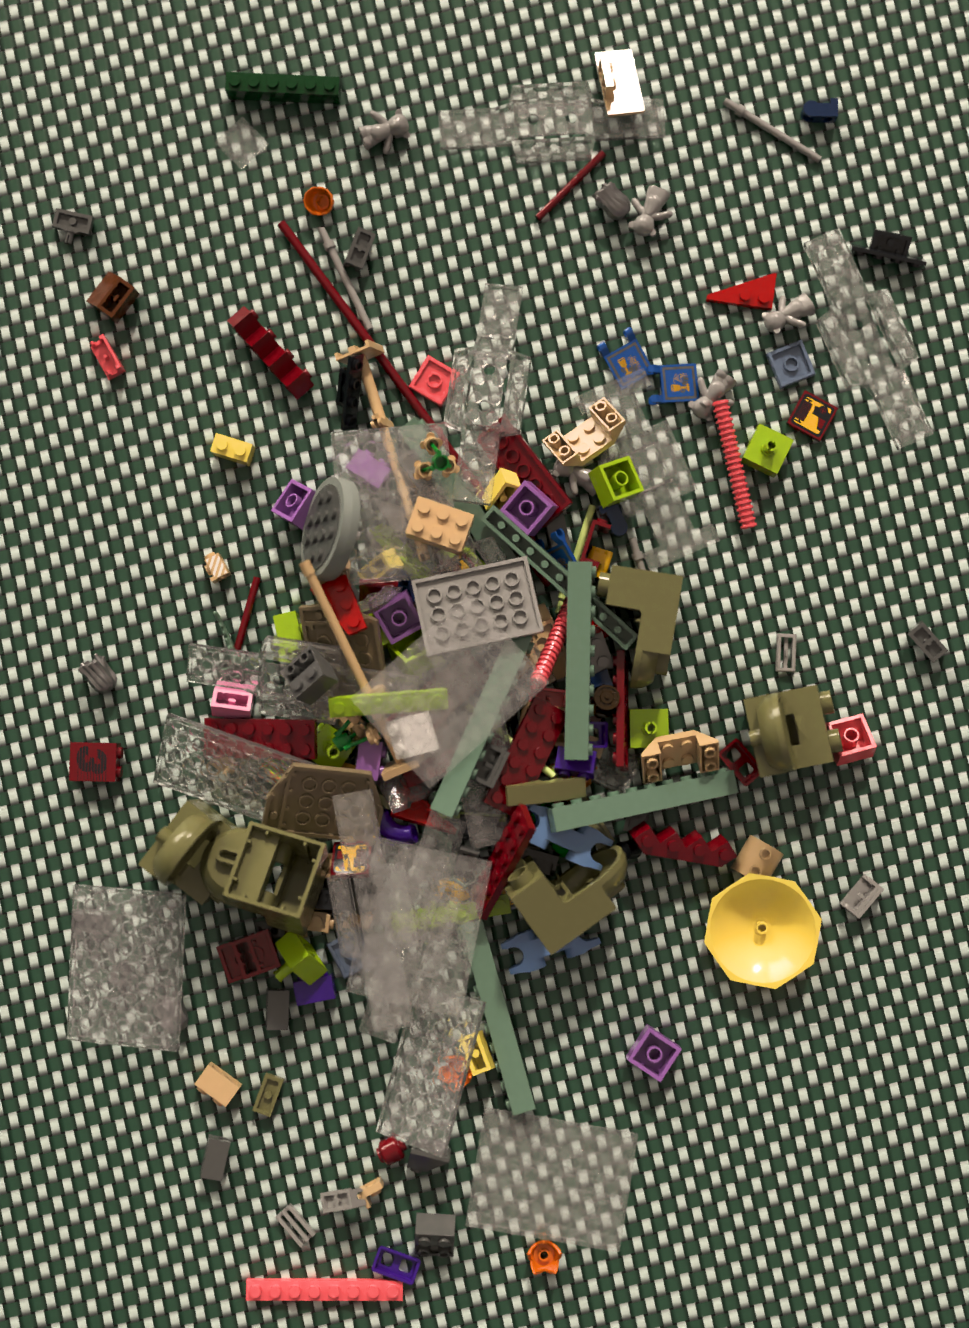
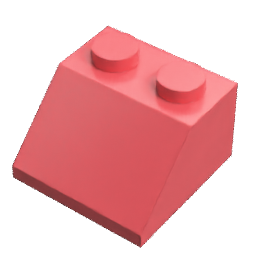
M863 713L827 723L828 730L839 729L843 751L833 753L836 766L874 756L877 746Z

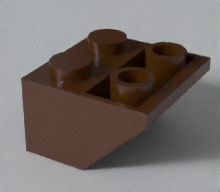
M108 272L86 302L117 324L139 296V293L135 287L124 279Z

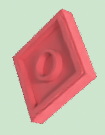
M428 355L410 383L409 388L442 407L461 374Z

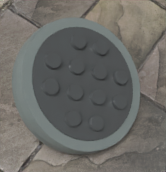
M329 477L323 481L313 496L303 527L302 562L310 560L315 574L320 581H332L342 573L350 559L356 539L359 540L360 532H358L360 522L359 492L352 481L344 478Z

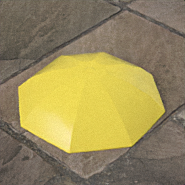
M748 873L712 898L704 943L730 980L777 989L814 964L822 919L795 881Z

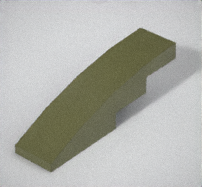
M579 776L547 781L536 780L505 786L506 805H530L586 797L585 777Z

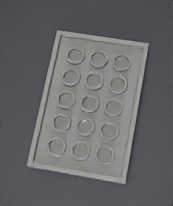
M527 556L411 581L428 658L544 633Z

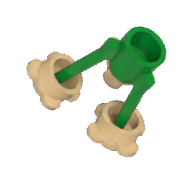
M432 432L427 433L425 440L420 442L421 449H426L429 455H434L435 453L436 455L433 456L431 463H422L419 460L414 462L415 473L413 477L416 480L424 479L429 481L432 478V471L435 469L442 471V476L445 478L449 477L452 473L460 471V467L455 462L456 458L454 455L447 457L441 454L439 449L443 445V441L440 438H436Z
M361 716L346 717L348 720L343 726L333 733L335 737L332 741L340 752L343 750L347 751L351 747L369 741L370 745L376 744L378 746L380 739H382L381 732H379L378 728L374 729L373 725L368 730L363 724L359 725L360 721L364 722L360 718ZM352 722L354 725L350 728L352 734L349 736L346 732L342 734V732Z

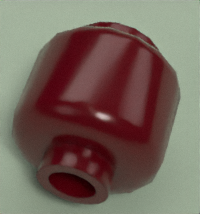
M394 1135L380 1141L378 1148H376L381 1163L385 1162L387 1165L403 1160L405 1156L404 1151L407 1150L404 1140H399Z

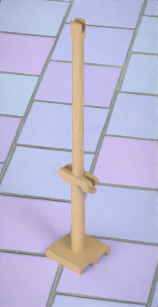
M367 339L365 340L366 345L363 347L353 345L348 348L349 353L343 355L337 352L334 355L336 361L347 365L349 355L364 354L361 378L373 413L371 417L374 421H371L370 425L373 429L380 432L409 523L414 507L401 466L397 461L398 457L389 429L394 428V424L385 416L368 362L369 359L385 352L382 345ZM414 540L420 563L426 562L425 560H431L425 543Z
M310 560L301 562L299 566L302 573L307 578L362 691L361 694L384 693L386 690L385 685H379L371 689L321 587ZM372 715L394 759L386 763L381 773L383 780H389L419 767L424 753L396 760L386 722H388L386 715Z

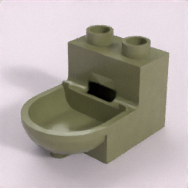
M612 565L611 574L600 572L597 596L607 598L606 605L608 607L641 613V617L635 620L636 623H640L630 688H643L654 682L655 674L667 675L683 576Z
M812 685L743 699L750 728L749 737L751 745L754 747L760 778L834 762L833 753L843 751L839 729L828 730L825 715L835 713L830 690L820 692L818 685Z
M202 799L187 800L169 825L160 830L155 837V843L138 865L159 880L164 886L175 884L201 905L208 903L210 899L219 904L220 902L208 893L202 883L199 870L200 859L205 847L215 836L223 831L238 827Z
M250 821L247 828H232L215 836L202 853L199 870L204 887L219 902L265 917L268 926L305 936L330 866L326 843ZM277 862L284 867L276 881L273 894L265 891L274 864Z
M607 846L591 853L592 859L603 865L601 871L575 864L561 875L556 873V878L552 881H549L544 876L530 855L524 859L520 858L513 873L508 877V882L504 889L551 955L616 909L610 899L624 889L625 884L623 881L627 873L626 854L620 846Z

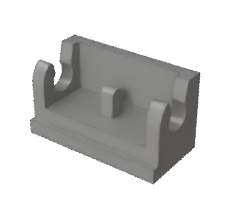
M863 874L839 904L854 917L860 919L884 889L869 876L867 877Z
M346 1188L320 1193L323 1213L365 1206L366 1199L358 1200L357 1194L363 1190L361 1188Z

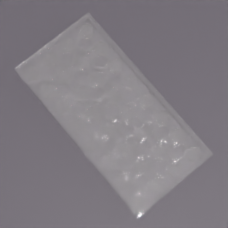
M169 713L166 716L153 783L262 821L266 796L293 762L313 765L315 763Z
M416 979L376 1132L438 1157H446L483 1017L485 1001Z

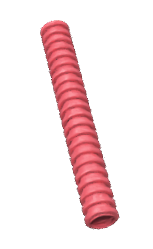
M724 399L713 402L712 407L715 408L713 410L716 413L714 417L717 418L716 424L719 426L717 430H720L718 434L721 436L720 442L723 443L721 447H724L722 452L725 453L724 459L727 460L725 464L728 465L727 471L730 473L728 474V477L731 478L729 482H732L731 488L734 490L732 494L735 495L733 499L736 500L735 506L738 508L736 512H739L737 516L740 517L739 523L742 525L740 529L744 530L756 527L757 523L754 521L756 517H753V505L750 504L752 500H749V496H751L750 493L748 494L749 488L746 487L748 482H745L746 476L743 474L745 470L742 469L744 465L741 464V453L738 452L740 448L737 447L738 441L735 439L737 435H734L736 430L733 429L734 423L731 422L733 418L730 417L732 413L729 412L730 406L727 404L729 400Z
M567 597L563 601L557 619H555L553 628L529 679L530 683L537 688H544L546 686L563 643H565L567 638Z

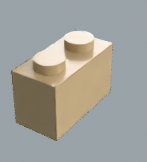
M210 1062L195 1082V1085L200 1093L210 1095L214 1103L226 1107L242 1083L213 1062Z

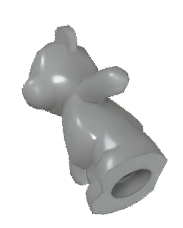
M397 109L395 115L389 121L376 111H370L369 115L379 124L358 127L365 150L374 147L385 139L384 154L390 152L393 136H403L406 139L410 137L408 131L409 123L402 114L401 109Z
M650 185L646 192L644 207L637 198H632L631 203L639 216L634 221L628 223V228L633 229L640 236L649 235L655 237L654 221L668 219L673 215L672 211L669 210L660 212L661 208L670 198L669 192L660 187Z
M806 293L799 295L787 306L786 297L781 296L779 298L778 311L763 312L762 319H764V325L770 332L779 335L786 323L795 327L805 328L806 323L800 319L801 317L815 315V306Z
M721 369L716 371L708 389L704 379L699 377L697 383L702 397L696 401L688 402V407L692 409L693 413L700 419H706L708 422L713 420V402L724 400L721 398L737 384L731 376ZM726 399V400H729V403H727L728 406H733V405H734V401H733V400H731V399Z
M558 459L555 461L552 476L555 478L558 476L569 477L570 490L573 495L578 494V486L583 487L591 496L596 494L588 475L591 470L584 468L591 465L593 459L584 466H563Z

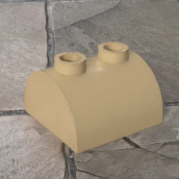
M749 835L730 868L743 876L748 873L772 876L784 854L760 839Z

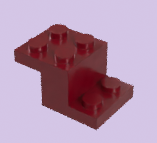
M269 928L216 947L229 984L282 966Z

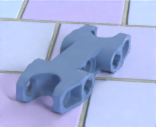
M534 804L526 805L527 809L535 815L536 819L534 825L536 831L529 842L530 844L546 850L550 841L568 849L565 857L566 860L579 866L601 871L603 865L592 859L591 848L597 843L612 846L613 841L590 826L578 827L577 831L569 829L551 832L546 810L549 808Z
M532 929L519 932L500 943L502 950L516 947L523 952L521 962L509 968L511 975L541 969L547 966L544 957L551 955ZM578 936L557 952L564 950L566 957L572 958L586 953L591 948L601 944L599 937L583 939Z

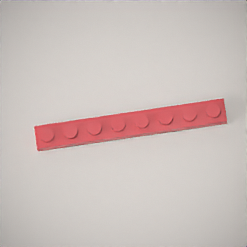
M247 1278L246 1301H403V1282L393 1278Z

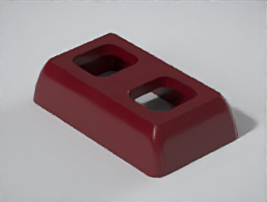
M734 739L719 752L721 760L730 770H734L735 776L744 786H748L760 776L756 759L738 739ZM732 748H736L740 753V757L735 762H731L726 756ZM747 762L753 768V771L747 777H744L739 772V768Z

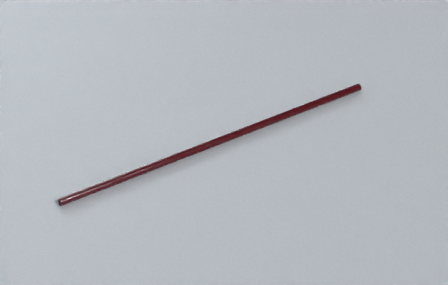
M281 221L277 225L364 344L367 339L375 342L286 221ZM384 353L376 356V360L419 418H423L428 424V430L434 433L437 438L442 439V449H445L449 455L455 456V462L460 467L462 476L470 482L476 495H479L482 499L481 495L485 489ZM529 564L545 588L548 587L551 583Z

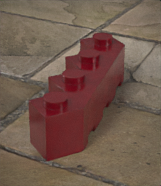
M243 306L227 322L241 339L248 344L258 358L265 363L274 376L298 400L314 386L310 380L312 375L305 368L302 370L292 360L294 355L289 349L284 350L275 341L277 336L271 329L266 330L257 320L259 316L253 309L249 311Z
M645 821L628 831L643 854L717 867H722L737 857L729 842L721 834L708 843L705 842L696 830L680 839L677 832L669 825L655 835Z

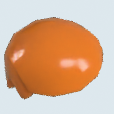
M311 187L305 192L303 198L304 207L310 214L325 216L332 211L334 198L327 188Z

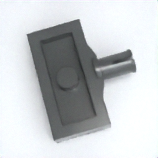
M56 208L52 227L65 231L64 243L72 245L74 235L91 236L95 218L90 215Z

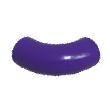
M383 809L379 833L383 837L397 844H414L418 842V831L414 824L400 825L393 820L388 809Z

